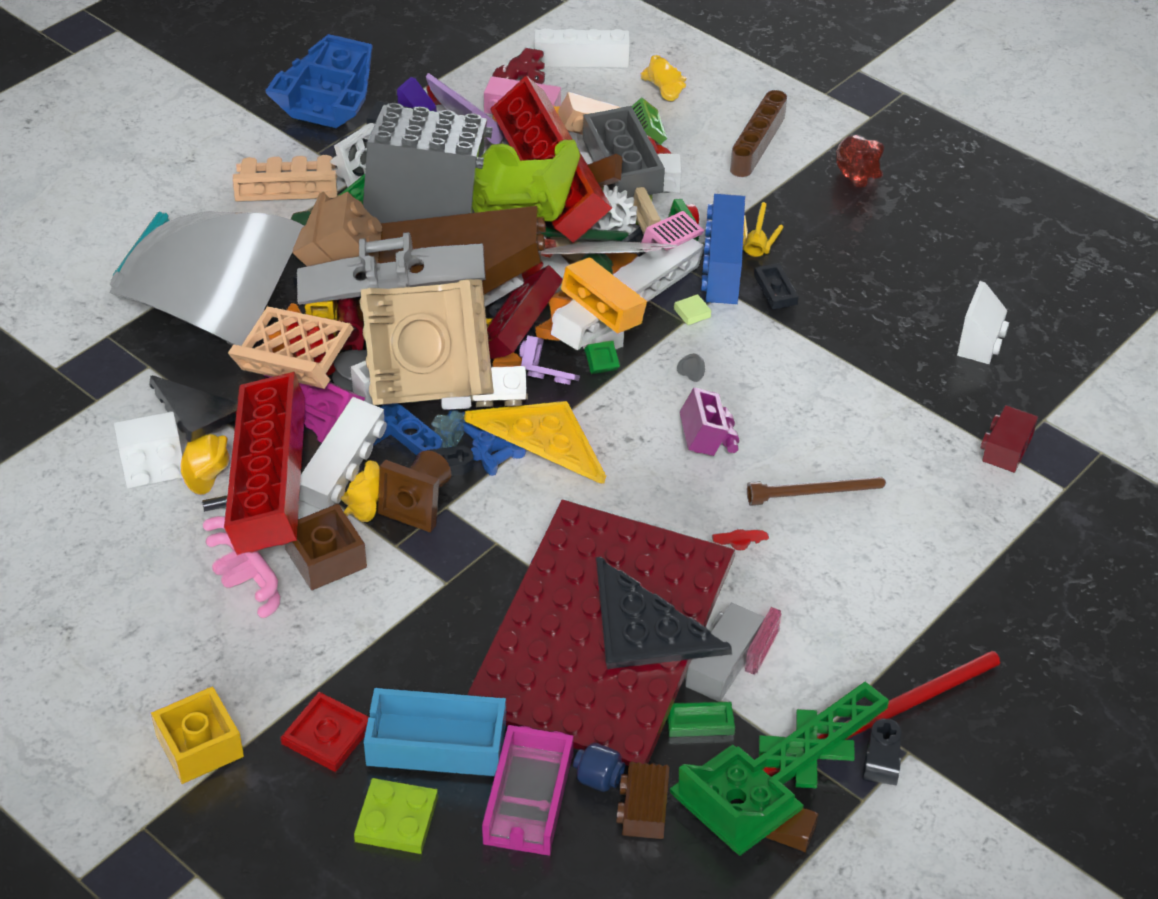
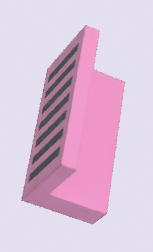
M681 211L647 227L641 243L679 246L702 235L704 229L684 211ZM674 247L664 248V249H665L666 251H668V250H670V249H672V248H674Z

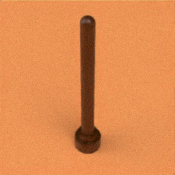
M883 477L779 486H768L767 484H762L761 481L748 482L747 499L750 506L763 505L769 498L881 489L885 487L886 481Z

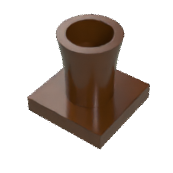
M422 451L417 454L410 468L385 460L380 465L378 514L431 532L436 527L438 489L448 483L451 478V468L445 458L434 451Z

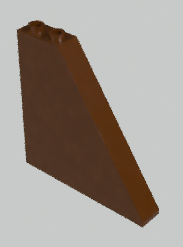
M537 206L381 223V240L403 237V233L409 232L412 239V249L483 244L486 279L482 280L483 295L541 262V251H545L544 235L541 234L546 232L544 216L539 217ZM404 248L379 251L378 263L396 262V253L404 251ZM424 264L411 266L410 272H421Z

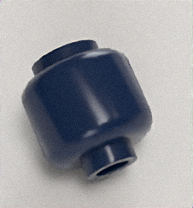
M591 743L585 750L580 749L573 763V768L577 769L578 781L602 792L608 791L611 787L616 788L619 785L621 774H624L626 766L622 762L620 752L599 743Z

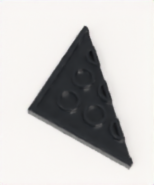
M150 376L149 386L151 389H155V395L159 401L165 403L164 408L166 411L174 413L176 425L182 433H186L185 438L188 442L196 440L236 420L238 402L157 376Z
M596 557L607 669L732 655L730 643L727 641L723 642L711 634V631L702 624L677 611L675 606L656 593L652 594L640 586L638 581L606 563L604 558Z

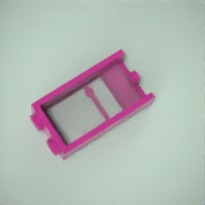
M508 725L482 824L484 845L550 856L569 768L573 758V735H567L558 731L536 730L527 726Z

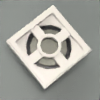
M373 123L367 124L350 136L342 137L334 145L333 159L330 162L335 165L336 168L334 170H336V174L340 178L345 179L347 187L365 174L367 142L375 125Z

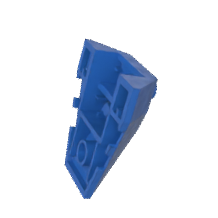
M328 34L308 50V55L303 59L297 58L292 62L293 66L290 69L276 74L266 89V94L292 118L337 128L356 116L366 100L373 46L369 43Z

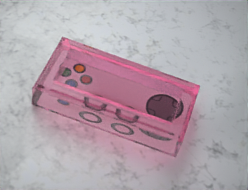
M771 607L747 651L745 672L753 675L758 673L780 631L781 610Z

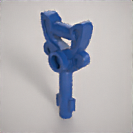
M456 409L449 411L448 418L450 419V424L457 430L461 428L474 439L472 443L473 448H471L473 459L476 461L481 460L482 466L490 476L496 475L498 465L508 458L520 459L525 456L526 449L465 422V412L460 413ZM500 450V451L496 452L495 454L490 455L493 451Z

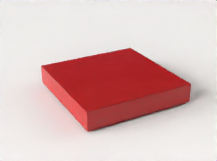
M318 692L281 736V744L336 772L365 737L368 716Z

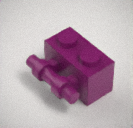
M693 387L679 412L688 450L714 456L723 442L729 453L737 452L740 440L738 432L733 428L735 425L734 417L729 413L728 408L722 406L719 393Z

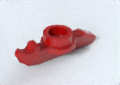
M737 529L728 533L713 534L712 539L715 543L721 545L731 544L736 550H745L753 541L757 544L762 540H768L769 535L763 530Z

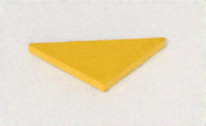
M567 401L465 411V422L595 482L605 483L606 474Z

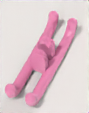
M215 516L206 519L203 522V528L206 531H212L217 528L225 529V516ZM219 532L206 538L207 546L215 547L220 544H226L233 550V552L216 560L212 565L214 573L218 576H223L221 578L222 584L227 588H231L253 578L261 588L255 593V599L258 602H264L268 599L266 604L258 608V616L266 618L273 614L280 605L281 597L277 590L278 579L261 554L256 551L237 555L226 532Z

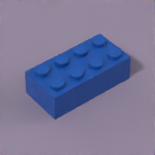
M714 194L713 204H708L702 272L708 275H702L701 291H706V302L738 305L743 252L745 196Z

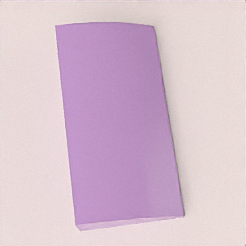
M429 73L427 74L426 80L432 93L446 109L453 111L457 115L473 113L480 115L481 118H487L486 127H492L491 139H486L492 144H499L504 134L494 119Z

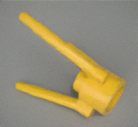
M765 202L761 204L756 228L749 234H747V223L744 215L743 250L753 257H759L764 253L768 254L771 245L784 227L779 225L767 241L766 234L761 230L766 209Z

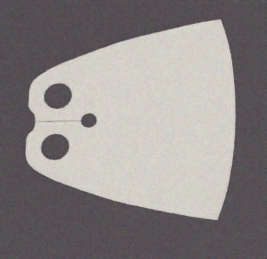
M593 241L549 248L541 251V254L646 252L676 247L677 245Z

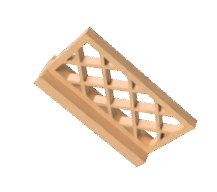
M267 306L242 346L234 344L228 354L242 370L272 377L295 372L299 383L325 389L330 381L326 372L354 328L350 323ZM272 317L278 318V322L267 327ZM294 322L299 323V326L289 331L286 330V326ZM319 326V331L307 336L306 331ZM281 330L282 335L272 340L269 339V335ZM337 330L340 331L337 337L328 340L327 336ZM300 334L302 335L301 340L290 345V339ZM264 339V344L252 348L257 341ZM323 339V344L311 349L310 344ZM284 343L285 348L276 353L272 352V348ZM305 347L306 353L296 358L293 357L292 353ZM326 352L321 363L314 362V357Z

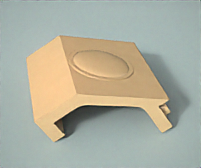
M468 279L442 285L392 289H361L360 308L364 317L363 336L367 345L366 365L370 373L369 394L373 405L494 393L482 280Z

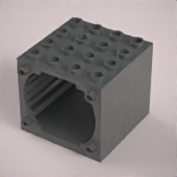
M397 103L383 105L367 142L364 208L373 217H376L380 223L475 213L472 201L476 168L483 169L484 158L480 157L484 154L485 137L490 139L492 137V127H486L487 118H481L480 115L473 113L457 115L450 110L434 112L429 111L425 107L404 108Z

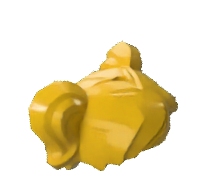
M660 55L651 56L649 66L640 73L642 80L653 82L660 88L662 97L667 101L677 99L681 90L686 88V83L684 82L687 78L682 76L676 67L670 65Z
M367 461L364 471L356 475L344 496H341L340 499L348 505L344 511L346 516L352 514L361 522H369L374 518L379 494L380 467L377 462Z

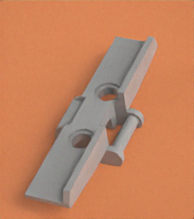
M409 232L403 233V237L370 242H367L365 238L359 239V257L340 259L297 269L298 304L360 297L361 289L367 288L392 289L442 285L468 279L486 280L483 244L412 249V239ZM404 248V251L396 253V262L380 264L376 262L374 256L371 257L369 255L372 252ZM424 264L421 272H410L411 266ZM366 272L367 278L365 280L358 281L355 279L357 273Z

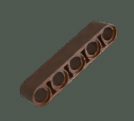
M771 90L766 93L732 147L730 172L734 176L747 177L753 172L785 119L787 95L783 91Z

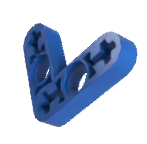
M396 403L380 407L384 409V422L387 423L383 436L377 438L373 446L389 435H392L416 455L422 451L442 448L441 437L403 406ZM411 428L416 429L418 431L413 435H407L403 433L405 430Z

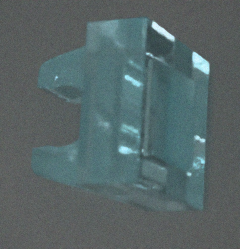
M453 410L450 416L437 415L433 420L432 426L436 427L434 432L441 437L442 448L457 446L464 435L463 413Z

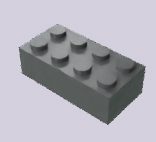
M631 106L583 115V140L594 162L614 154L623 157L621 181L607 185L609 190H613L615 186H618L619 193L624 190L627 191L626 198L634 197L635 189L639 187H645L648 195L663 192L665 168Z

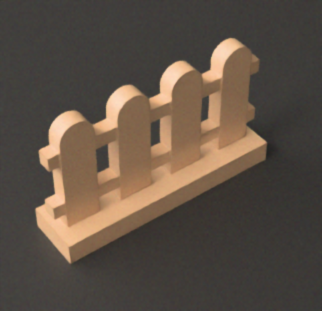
M321 155L317 158V161H307L305 156H295L292 158V162H282L280 157H270L267 159V163H257V160L252 157L244 158L241 164H236V170L240 174H233L235 201L314 199L323 191L329 198L337 197L336 170L332 169L336 167L331 164L332 157L329 155ZM257 171H266V173H257Z

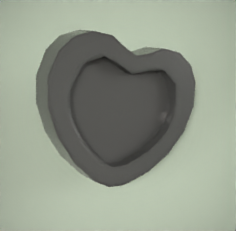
M695 353L686 355L678 362L677 371L679 374L687 376L690 380L698 382L705 373L704 360Z

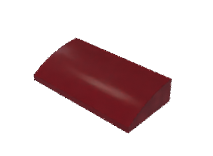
M550 265L523 280L524 284L511 292L488 324L487 334L490 359L504 357L515 351L562 284L563 278Z

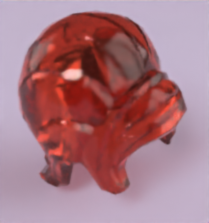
M851 135L845 138L837 148V166L842 174L850 179L855 186L864 187L868 184L867 178L879 179L883 176V172L880 170L879 159L884 153V145L878 140H866L862 136Z

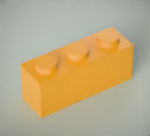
M589 257L565 267L561 290L617 334L642 323L647 301Z

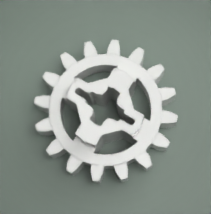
M604 185L603 192L612 209L591 228L631 232L632 224L636 223L637 206H633L634 198H626V190L619 193L618 186H615L613 190H609L608 186Z

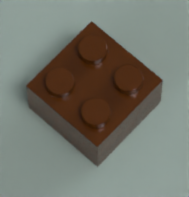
M339 504L298 519L297 540L285 544L286 552L311 591L367 568L365 543Z

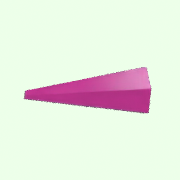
M331 382L327 384L325 389L299 383L305 396L304 424L307 428L314 431L318 436L317 440L321 443L352 397L362 401L365 400V397Z

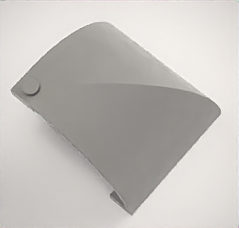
M206 211L180 216L157 227L134 248L120 272L117 271L113 275L110 282L112 288L109 293L120 298L133 299L173 315L226 340L232 346L234 344L242 346L262 315L304 225L291 219L264 213Z

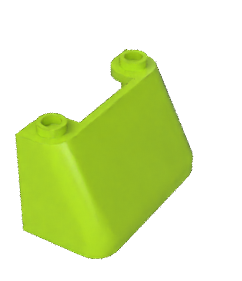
M575 140L560 141L555 146L556 156L553 159L520 161L513 147L507 144H492L480 157L484 158L483 169L476 168L472 201L475 213L537 206L539 217L544 216L545 221L556 220L563 212L580 159V152Z

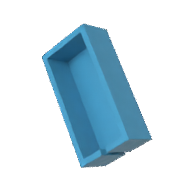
M374 688L370 718L368 717L364 738L366 766L495 776L505 736L506 698Z

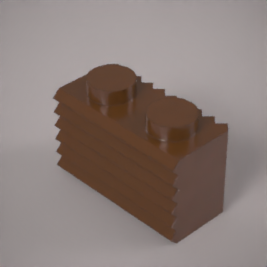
M632 761L629 763L628 774H621L620 794L626 795L625 803H618L617 823H623V835L664 839L670 768L668 765L662 766L661 764L655 765L653 763L649 765Z

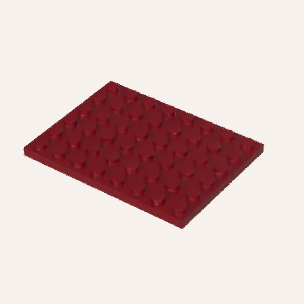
M562 499L467 695L506 698V726H527L536 730L562 732L574 736L573 748L585 750L591 743H599L620 752L622 762L627 766L632 761L634 763L648 764L692 659L607 669L596 557L604 558L606 563L618 571H623L638 581L640 586L652 594L656 593L675 606L677 611L688 618H693L706 627L735 558V549Z

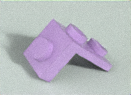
M527 335V340L521 344L520 357H523L521 366H525L526 370H528V376L544 379V374L554 375L555 382L570 385L571 379L579 381V375L539 367L538 364L544 339Z

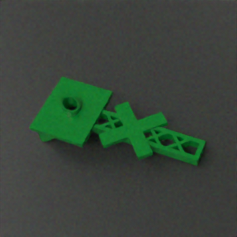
M865 681L818 715L817 710L797 709L796 731L787 737L760 735L759 757L754 760L739 746L731 745L703 766L683 764L679 767V782L670 788V793L740 856L803 809V804L783 784L796 776V787L817 788L818 759L854 761V740L845 739L888 709L889 700ZM865 697L873 705L860 706L856 705V702ZM837 716L851 717L848 723L833 722V719ZM817 733L828 734V737L818 739ZM766 767L780 768V772L770 777L763 769ZM734 799H741L744 801V803L731 804L730 801Z

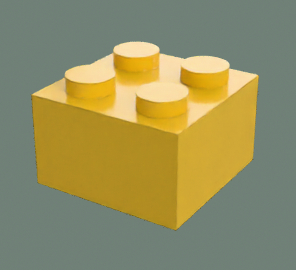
M213 686L151 712L156 737L181 784L244 757L240 733Z

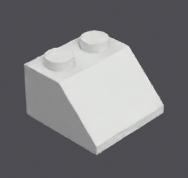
M979 282L966 313L957 355L990 364L993 354H999L1003 341L1000 337L1005 338L1009 322L1005 321L1007 309L985 282Z

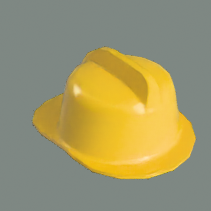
M207 434L191 442L187 441L181 459V474L185 484L195 494L204 495L210 492L216 476L227 467L229 454L226 448L228 438L225 435Z

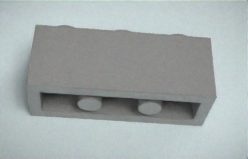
M732 602L724 613L719 612L714 621L711 634L723 642L727 641L730 643L732 655L692 659L686 672V687L721 702L745 665L748 650L760 630L765 617Z

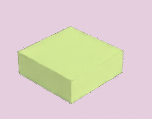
M698 294L677 301L674 304V310L687 325L711 317V309Z

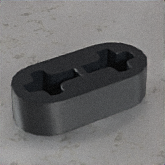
M454 446L429 450L445 458L451 468V476L467 474L473 469V452L468 447Z

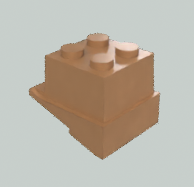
M323 191L319 193L306 225L301 228L292 253L306 266L359 257V239L365 238L367 242L381 240L382 226L379 220L373 217L364 208L363 204L356 200L349 192L330 199ZM379 252L369 253L371 257L374 256L378 263Z

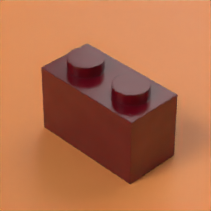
M1005 405L1001 415L996 414L990 427L992 432H986L981 443V449L985 450L982 461L1015 473L1034 436L1038 416Z

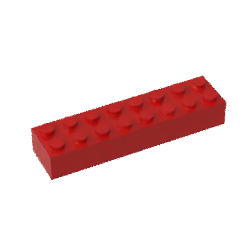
M527 75L490 108L509 145L515 149L520 161L553 159L556 156L555 146L560 141L573 140L545 91ZM581 153L563 212L556 220L551 221L554 228L573 243L612 209L611 204Z
M295 372L243 384L239 387L224 528L237 555L256 552L260 549L276 545H285L297 540L305 396Z

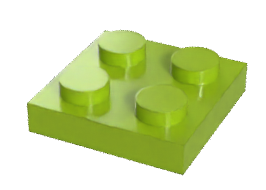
M372 778L354 833L355 842L422 854L438 799V789Z

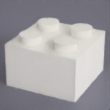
M173 412L114 423L127 488L182 478L180 466L182 451Z

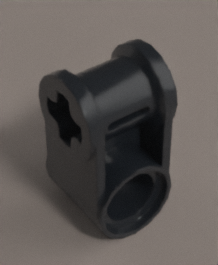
M880 719L873 724L864 760L863 780L897 785L901 765L900 744L902 733L901 728L895 721Z

